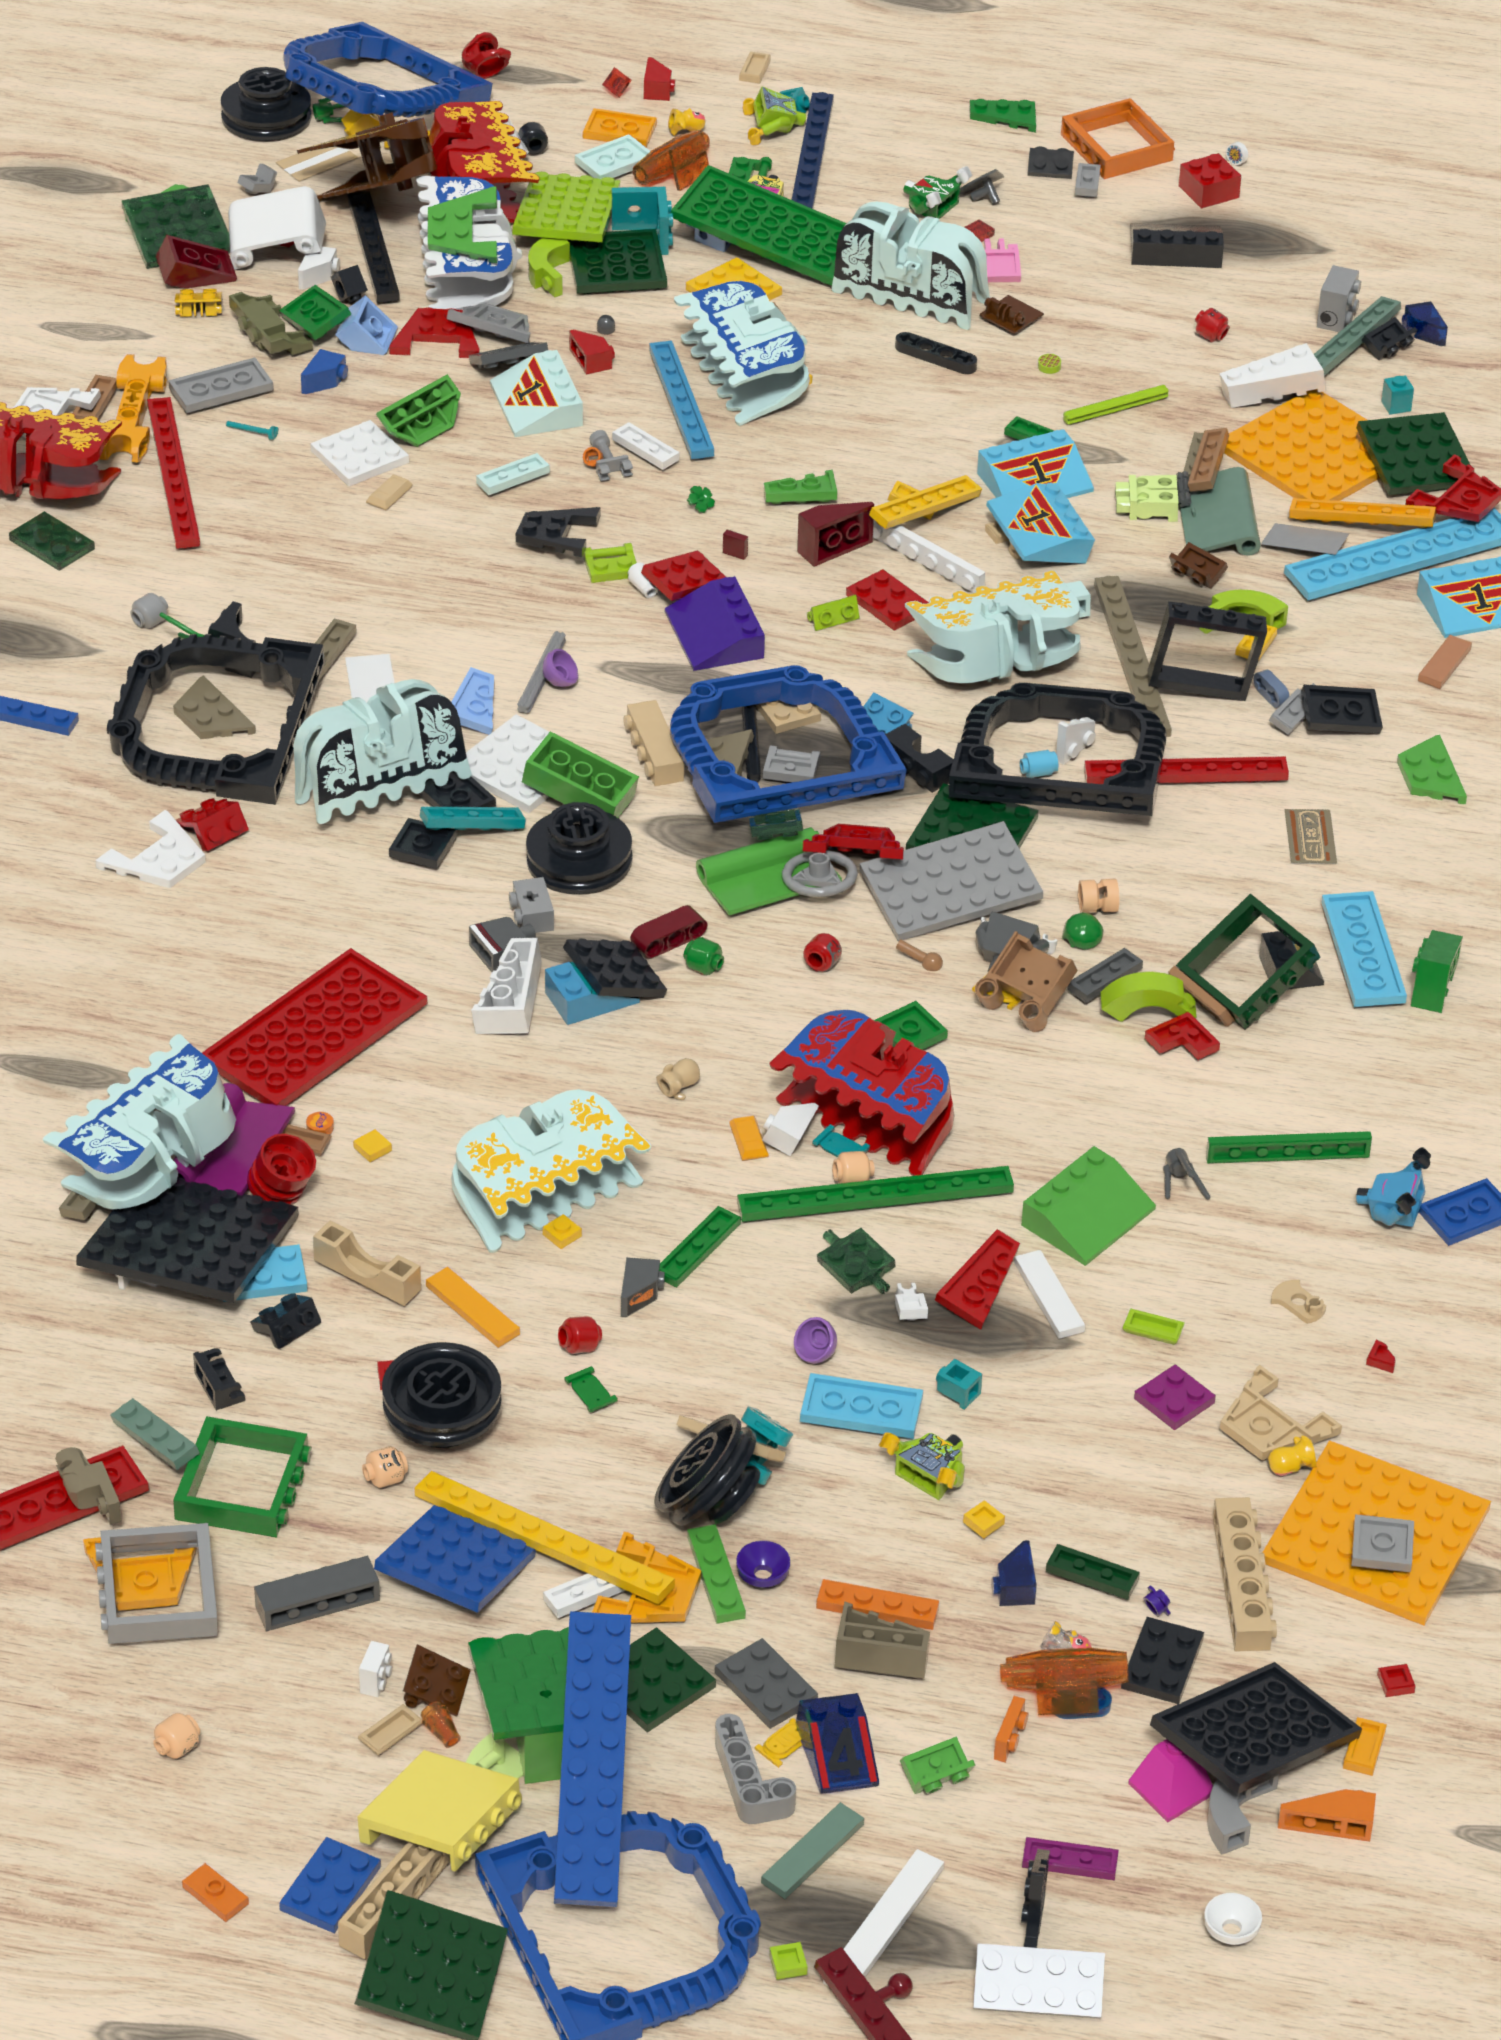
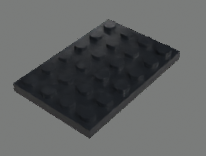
M1276 1662L1152 1715L1150 1726L1164 1738L1176 1745L1236 1794L1350 1743L1356 1738L1358 1739L1362 1731L1360 1726Z

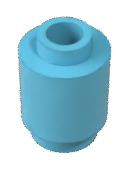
M1049 750L1024 753L1023 759H1020L1019 762L1021 773L1030 778L1052 775L1059 768L1056 752H1050Z

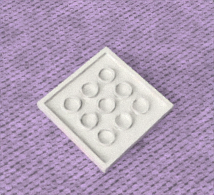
M517 714L466 752L472 774L471 777L488 792L527 813L532 812L550 797L522 783V777L526 761L548 735L549 731Z

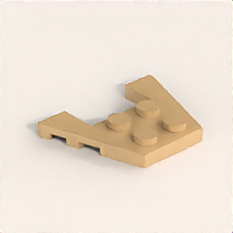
M1261 1365L1256 1367L1253 1377L1246 1382L1243 1392L1239 1398L1234 1400L1220 1423V1429L1260 1460L1268 1459L1273 1449L1294 1446V1437L1301 1438L1302 1435L1311 1439L1313 1444L1338 1436L1342 1430V1425L1325 1412H1321L1306 1424L1301 1425L1264 1398L1266 1394L1278 1387L1279 1378Z

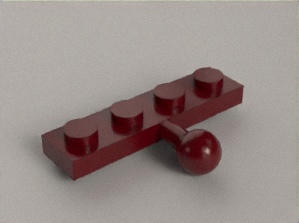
M842 1947L816 1960L814 1968L869 2040H912L884 2003V2001L892 1997L902 1999L910 1995L913 1989V1982L908 1975L896 1973L890 1977L887 1986L875 1991Z

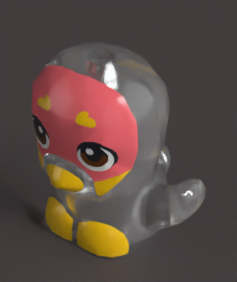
M1056 1621L1053 1622L1040 1644L1043 1656L1047 1654L1053 1656L1055 1653H1060L1066 1660L1074 1664L1085 1662L1092 1651L1091 1643L1085 1636L1078 1634L1075 1630H1063Z

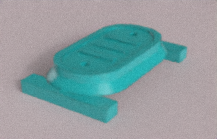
M831 1124L812 1142L816 1146L820 1144L823 1150L836 1157L842 1152H866L870 1149V1145L867 1143L861 1146L839 1133L832 1132L835 1130V1126Z

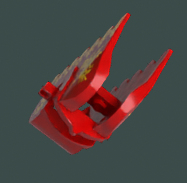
M450 102L440 105L435 109L429 134L430 144L438 169L430 172V175L435 177H474L486 180L496 186L500 195L501 209L509 223H514L521 204L510 201L516 199L517 193L505 188H509L511 182L539 183L540 178L534 173L527 172L532 170L533 164L529 161L521 160L526 158L527 152L523 149L515 148L520 146L521 140L517 137L509 136L514 134L515 128L511 125L503 124L508 122L509 116L505 113L497 112L502 110V102Z
M0 402V490H3L5 495L16 493V497H20L22 494V484L29 483L31 484L29 486V494L39 499L78 498L101 493L121 473V468L109 467L105 470H99L98 466L92 463L99 460L106 443L114 432L122 426V421L109 420L101 423L94 416L76 419L73 413H63L55 416L49 409L31 412L28 406H17L11 409L7 408L6 403ZM26 433V453L16 454V442Z

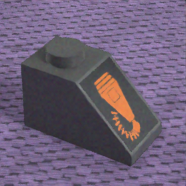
M626 1258L621 1293V1317H628L657 1300L659 1288L664 1289L665 1272L660 1271V1260Z

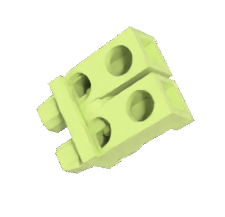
M1129 475V482H1116V513H1129L1130 520H1137V517L1148 519L1152 516H1168V522H1178L1176 475L1139 476L1137 478L1136 475Z

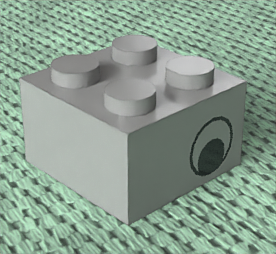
M1332 266L1320 292L1317 328L1340 332L1352 322L1353 312L1356 313L1359 307V299H1356V295L1359 294L1362 283L1361 280H1358V270Z

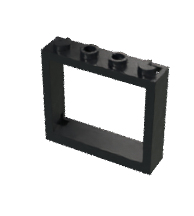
M1168 601L1147 670L1148 686L1246 701L1267 635L1266 617L1239 613L1232 610L1214 609L1208 606H1195ZM1179 624L1255 636L1242 677L1163 665L1174 625Z

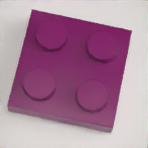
M1176 1364L1135 1390L1134 1399L1174 1431L1215 1404L1216 1398L1215 1394Z

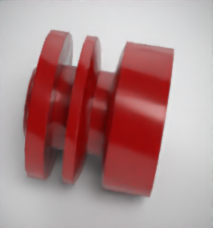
M275 1134L267 1138L248 1171L247 1183L251 1193L262 1197L266 1201H283L290 1205L295 1204L301 1197L315 1171L316 1157L314 1151L305 1141L290 1134Z

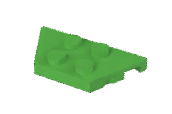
M1435 735L1398 754L1397 764L1410 794L1422 797L1428 796L1437 800H1443V796L1458 798V804H1466L1467 795L1440 735Z

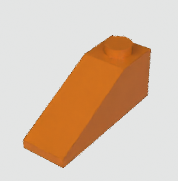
M1343 1789L1283 1803L1280 1807L1278 1829L1370 1842L1376 1793Z

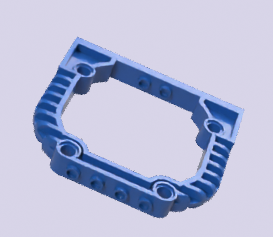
M364 22L329 28L328 32L321 35L317 34L293 40L285 47L283 54L286 69L285 77L362 114L383 115L384 113L393 112L394 117H419L424 114L435 113V109L440 105L450 102L490 101L493 83ZM339 57L347 59L367 57L379 60L386 58L438 84L408 91L384 90L372 84L354 81L317 62Z
M791 665L696 682L691 686L690 694L681 701L680 706L675 709L671 718L670 735L672 742L677 747L679 755L693 776L692 785L714 823L904 789L906 768L884 731L878 732L871 717L867 715L866 709L861 705L859 698L854 696V693L849 688L842 687L839 682L833 679L823 680L821 674L809 673L802 666ZM777 700L791 705L812 703L828 711L837 720L852 745L850 754L851 772L760 788L756 781L736 774L735 766L732 763L718 760L700 730L698 723L717 718L721 710Z
M627 1811V1814L622 1815L620 1852L644 1849L665 1853L675 1869L682 1873L694 1875L719 1921L717 1945L719 1954L713 1962L695 1972L630 1993L621 1986L607 1987L600 1994L590 1993L572 1986L558 1990L549 1972L550 1967L546 1955L539 1953L537 1939L533 1930L527 1929L519 1914L523 1911L526 1902L535 1890H548L555 1886L557 1835L548 1838L546 1832L543 1831L475 1854L476 1875L502 1927L508 1928L507 1936L560 2040H635L642 2037V2029L660 2026L662 2022L668 2020L672 2022L685 2014L689 2016L695 2014L697 2010L703 2008L706 2010L713 2007V2004L719 2001L723 2002L741 1985L748 1970L749 1958L753 1957L758 1951L761 1922L757 1911L750 1909L744 1888L742 1886L738 1887L731 1864H726L723 1860V1853L719 1842L712 1840L704 1826L698 1823L684 1825L675 1818L669 1821L659 1817L657 1813L649 1811L647 1814Z

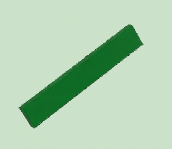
M1371 1131L1208 1137L1206 1160L1207 1163L1369 1158L1372 1135Z

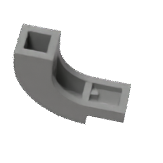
M1279 1775L1239 1794H1236L1217 1779L1210 1795L1207 1825L1209 1835L1221 1855L1249 1844L1251 1824L1239 1807L1252 1798L1276 1790Z

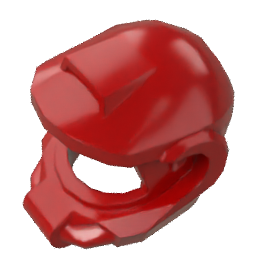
M489 32L476 34L462 50L463 66L474 75L483 79L498 74L509 64L511 58V51L501 47L498 48L496 36Z

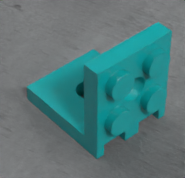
M666 187L612 188V230L657 229L662 255H668L669 246H673V234L671 232L673 213H671L672 203L667 201ZM631 206L640 207L636 212L629 210Z

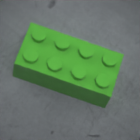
M551 731L526 761L522 777V783L563 804L572 802L594 804L617 818L634 798L639 776Z

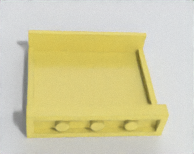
M423 1750L357 1816L360 1842L371 1845L382 1833L450 1854L451 1871L456 1872L487 1841L488 1837L498 1827L502 1826L511 1813L519 1808L522 1801L519 1778Z

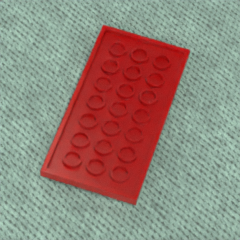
M350 948L203 1051L202 1054L215 1063L219 1075L237 1085L260 1102L276 1106H286L427 1005V995Z

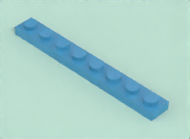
M672 340L649 343L650 354L691 459L713 457L714 446Z

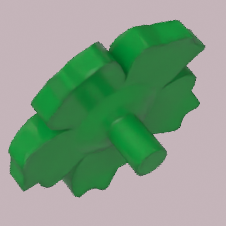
M701 486L690 488L691 493L688 496L687 502L689 505H695V509L699 513H705L707 509L715 506V500L711 498L712 493L707 487H704L703 490Z

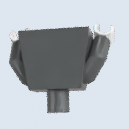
M993 911L990 914L989 921H986L985 917H981V924L975 932L978 948L983 951L984 959L991 962L988 972L1015 931L1030 939L1033 947L1047 954L1055 952L1058 940H1048L1047 934H1043L1042 939H1040L1038 925Z

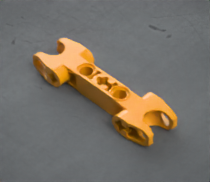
M127 354L119 364L116 385L117 389H124L116 420L122 421V426L114 432L106 443L99 460H108L116 452H127L132 455V462H140L147 453L150 442V428L142 426L148 407L147 399H150L151 393L165 392L166 357L159 356L153 363L143 365L134 361V354Z

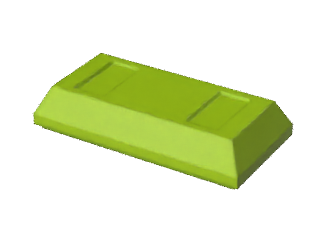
M1130 1308L1122 1329L1126 1333L1175 1345L1178 1342L1185 1322Z

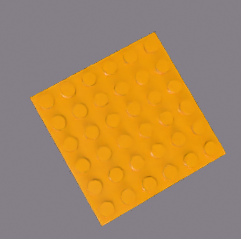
M1317 389L1306 391L1307 395L1296 396L1229 433L1224 454L1293 498L1341 501L1380 478L1356 429L1358 421L1367 419L1324 392H1318Z
M1329 1440L1316 1462L1317 1467L1312 1468L1263 1550L1265 1565L1425 1626L1489 1512L1491 1501ZM1355 1514L1414 1521L1411 1572L1351 1566Z

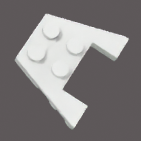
M27 387L14 408L17 406H28L31 412L49 409L53 415L58 416L63 414L69 405L92 410L100 399L101 393L100 389L91 388V392H80V388L58 391L57 388ZM24 433V434L22 435V437L25 438V439H26V433Z
M164 810L149 821L150 830L163 836L160 840L133 859H129L111 848L96 859V868L103 871L106 868L116 870L118 875L126 876L132 874L139 876L140 881L171 888L203 865L206 860L203 851L171 814Z

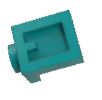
M803 87L779 92L794 99L797 111L806 113L809 109V97L805 94Z

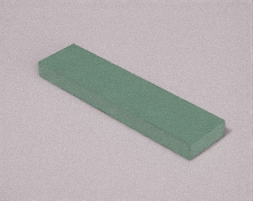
M840 1802L761 1876V1883L786 1899L864 1825V1817Z

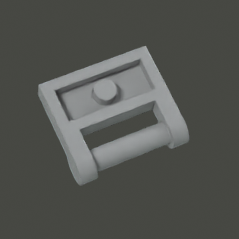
M770 745L763 769V779L786 782L815 779L817 767L820 763V751L808 753L778 749V746Z

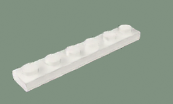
M874 520L873 538L972 593H975L976 587L985 586V571L901 525L884 529Z

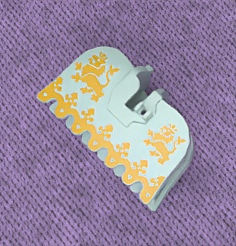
M1055 570L1044 572L1043 578L1024 576L1020 579V583L1001 581L998 583V588L994 589L988 586H978L975 588V593L972 594L965 591H956L952 593V598L945 599L942 596H933L927 604H922L918 601L905 603V608L932 641L936 643L931 647L932 651L930 652L912 649L907 651V655L921 664L935 677L947 682L973 683L984 680L992 682L991 678L994 677L1000 680L1011 676L1013 665L1020 671H1037L1063 662L1081 649L1080 635L1072 634L1066 629V627L1073 625L1079 620V601ZM1018 620H1029V624L1023 625L1022 631H1018Z
M580 1089L569 1090L557 1094L543 1103L538 1101L523 1108L519 1117L506 1118L505 1115L501 1114L469 1130L457 1145L456 1163L451 1176L452 1189L461 1207L480 1234L488 1251L494 1253L501 1248L502 1241L500 1237L502 1235H507L514 1241H520L525 1236L524 1225L529 1224L537 1230H542V1227L549 1223L548 1214H554L557 1217L564 1214L568 1218L571 1217L572 1208L570 1205L572 1203H577L584 1209H590L595 1204V1193H601L606 1198H615L619 1190L618 1182H623L631 1188L641 1186L644 1180L627 1158L625 1149L631 1148L636 1153L643 1154L650 1151L651 1145L627 1122L609 1100L595 1092Z

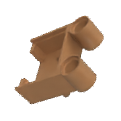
M1015 931L985 978L980 979L976 983L975 992L982 1006L989 1010L996 1009L1002 1005L1004 1001L1003 990L1024 1000L1019 1007V1015L1029 1031L1039 1032L1045 1028L1048 1015L1078 970L1072 959L1059 955L1056 959L1033 947L1030 939ZM994 991L992 995L985 996L987 992ZM1038 1013L1036 1017L1028 1018L1031 1014Z

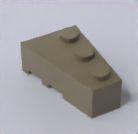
M844 1601L836 1641L835 1667L905 1676L908 1678H925L930 1641L929 1631L895 1620L894 1624L879 1619V1613L869 1611L868 1614L854 1610L853 1604Z

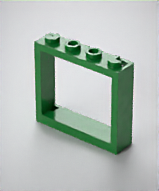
M206 1416L196 1441V1446L200 1453L188 1462L173 1499L175 1520L195 1524L208 1523V1526L277 1538L282 1524H287L289 1505H294L296 1485L301 1484L303 1481L304 1464L310 1462L312 1447L308 1446L307 1433ZM217 1442L290 1455L270 1510L196 1497Z

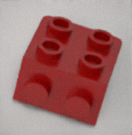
M214 798L205 800L200 803V808L183 811L179 814L180 818L176 819L181 827L194 828L203 851H209L249 830L239 802L227 801V799L215 801Z

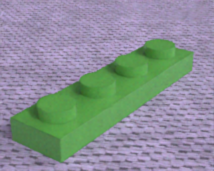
M716 1524L687 1529V1538L697 1568L701 1570V1579L716 1624L745 1619L746 1610Z

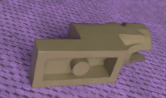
M76 1447L66 1448L58 1452L55 1457L56 1467L74 1505L78 1509L98 1506L100 1514H106L110 1525L121 1522L120 1502L103 1462L90 1464L83 1455V1452Z

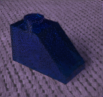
M1429 301L1405 305L1402 325L1407 331L1416 327L1418 331L1413 338L1441 347L1446 346L1448 326L1433 303Z
M1029 1540L1022 1541L997 1565V1576L992 1577L993 1595L998 1594L999 1606L1035 1605L1037 1584Z

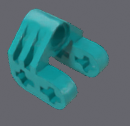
M748 1406L741 1418L747 1424L746 1427L756 1434V1441L777 1448L778 1445L787 1447L793 1436L791 1431L757 1408ZM752 1454L746 1467L755 1465L761 1473L758 1483L765 1485L772 1474L770 1469L762 1465L768 1459Z

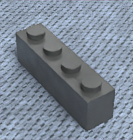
M367 1555L254 1586L255 1607L267 1632L380 1601L379 1579Z

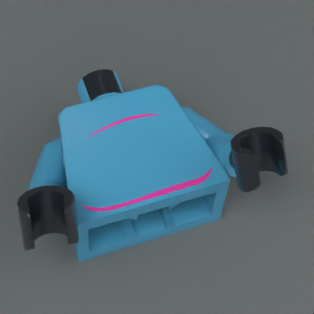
M1421 1147L1414 1152L1412 1156L1414 1161L1403 1170L1395 1173L1378 1174L1372 1188H1358L1356 1194L1357 1203L1369 1205L1371 1217L1376 1221H1381L1388 1226L1398 1224L1413 1227L1426 1192L1422 1169L1429 1168L1431 1154L1424 1147Z

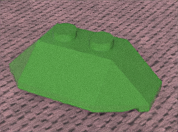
M447 374L382 409L376 415L389 434L418 447L454 426L461 392Z

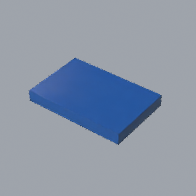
M1486 1178L1422 1203L1418 1213L1444 1242L1450 1246L1501 1226V1193Z

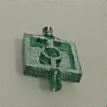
M859 1228L848 1236L839 1238L831 1229L828 1232L825 1231L823 1239L831 1246L817 1254V1262L851 1294L869 1285H873L881 1294H885L890 1289V1285L882 1279V1276L896 1267L895 1259L868 1233Z

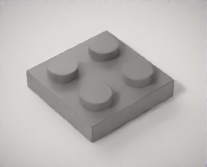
M1355 1514L1351 1566L1411 1572L1414 1521Z

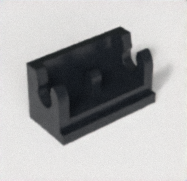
M213 1348L201 1353H193L194 1373L216 1411L245 1401V1394L240 1390L242 1386L233 1378L224 1358L210 1361L212 1357L222 1354L219 1348Z

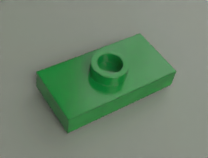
M1018 416L1004 428L1005 435L1017 440L1054 431Z

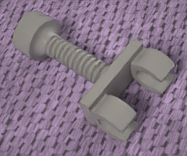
M604 430L593 432L589 441L592 447L602 452L604 458L596 460V473L599 480H610L607 473L620 470L623 477L633 475L630 469H633L628 455L613 457L608 447L610 439Z

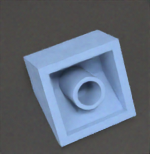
M365 295L349 307L351 315L340 324L336 336L351 351L384 355L388 351L398 326Z

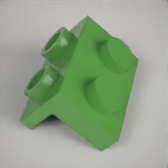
M957 1736L902 1757L900 1760L914 1794L925 1791L926 1794H931L943 1787L942 1783L952 1780L953 1784L959 1783L969 1778V1772L976 1766L974 1760H967Z

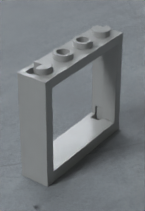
M208 1523L101 1531V1543H95L96 1561H102V1566L97 1567L98 1585L104 1584V1590H99L100 1608H106V1614H101V1629L108 1632V1644L217 1636V1610ZM197 1547L203 1611L116 1617L111 1553Z

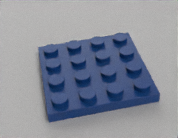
M433 1505L375 1559L374 1570L478 1613L535 1557L536 1550L527 1546L521 1539H512L494 1528L486 1527L474 1522L470 1518L452 1513L446 1508Z

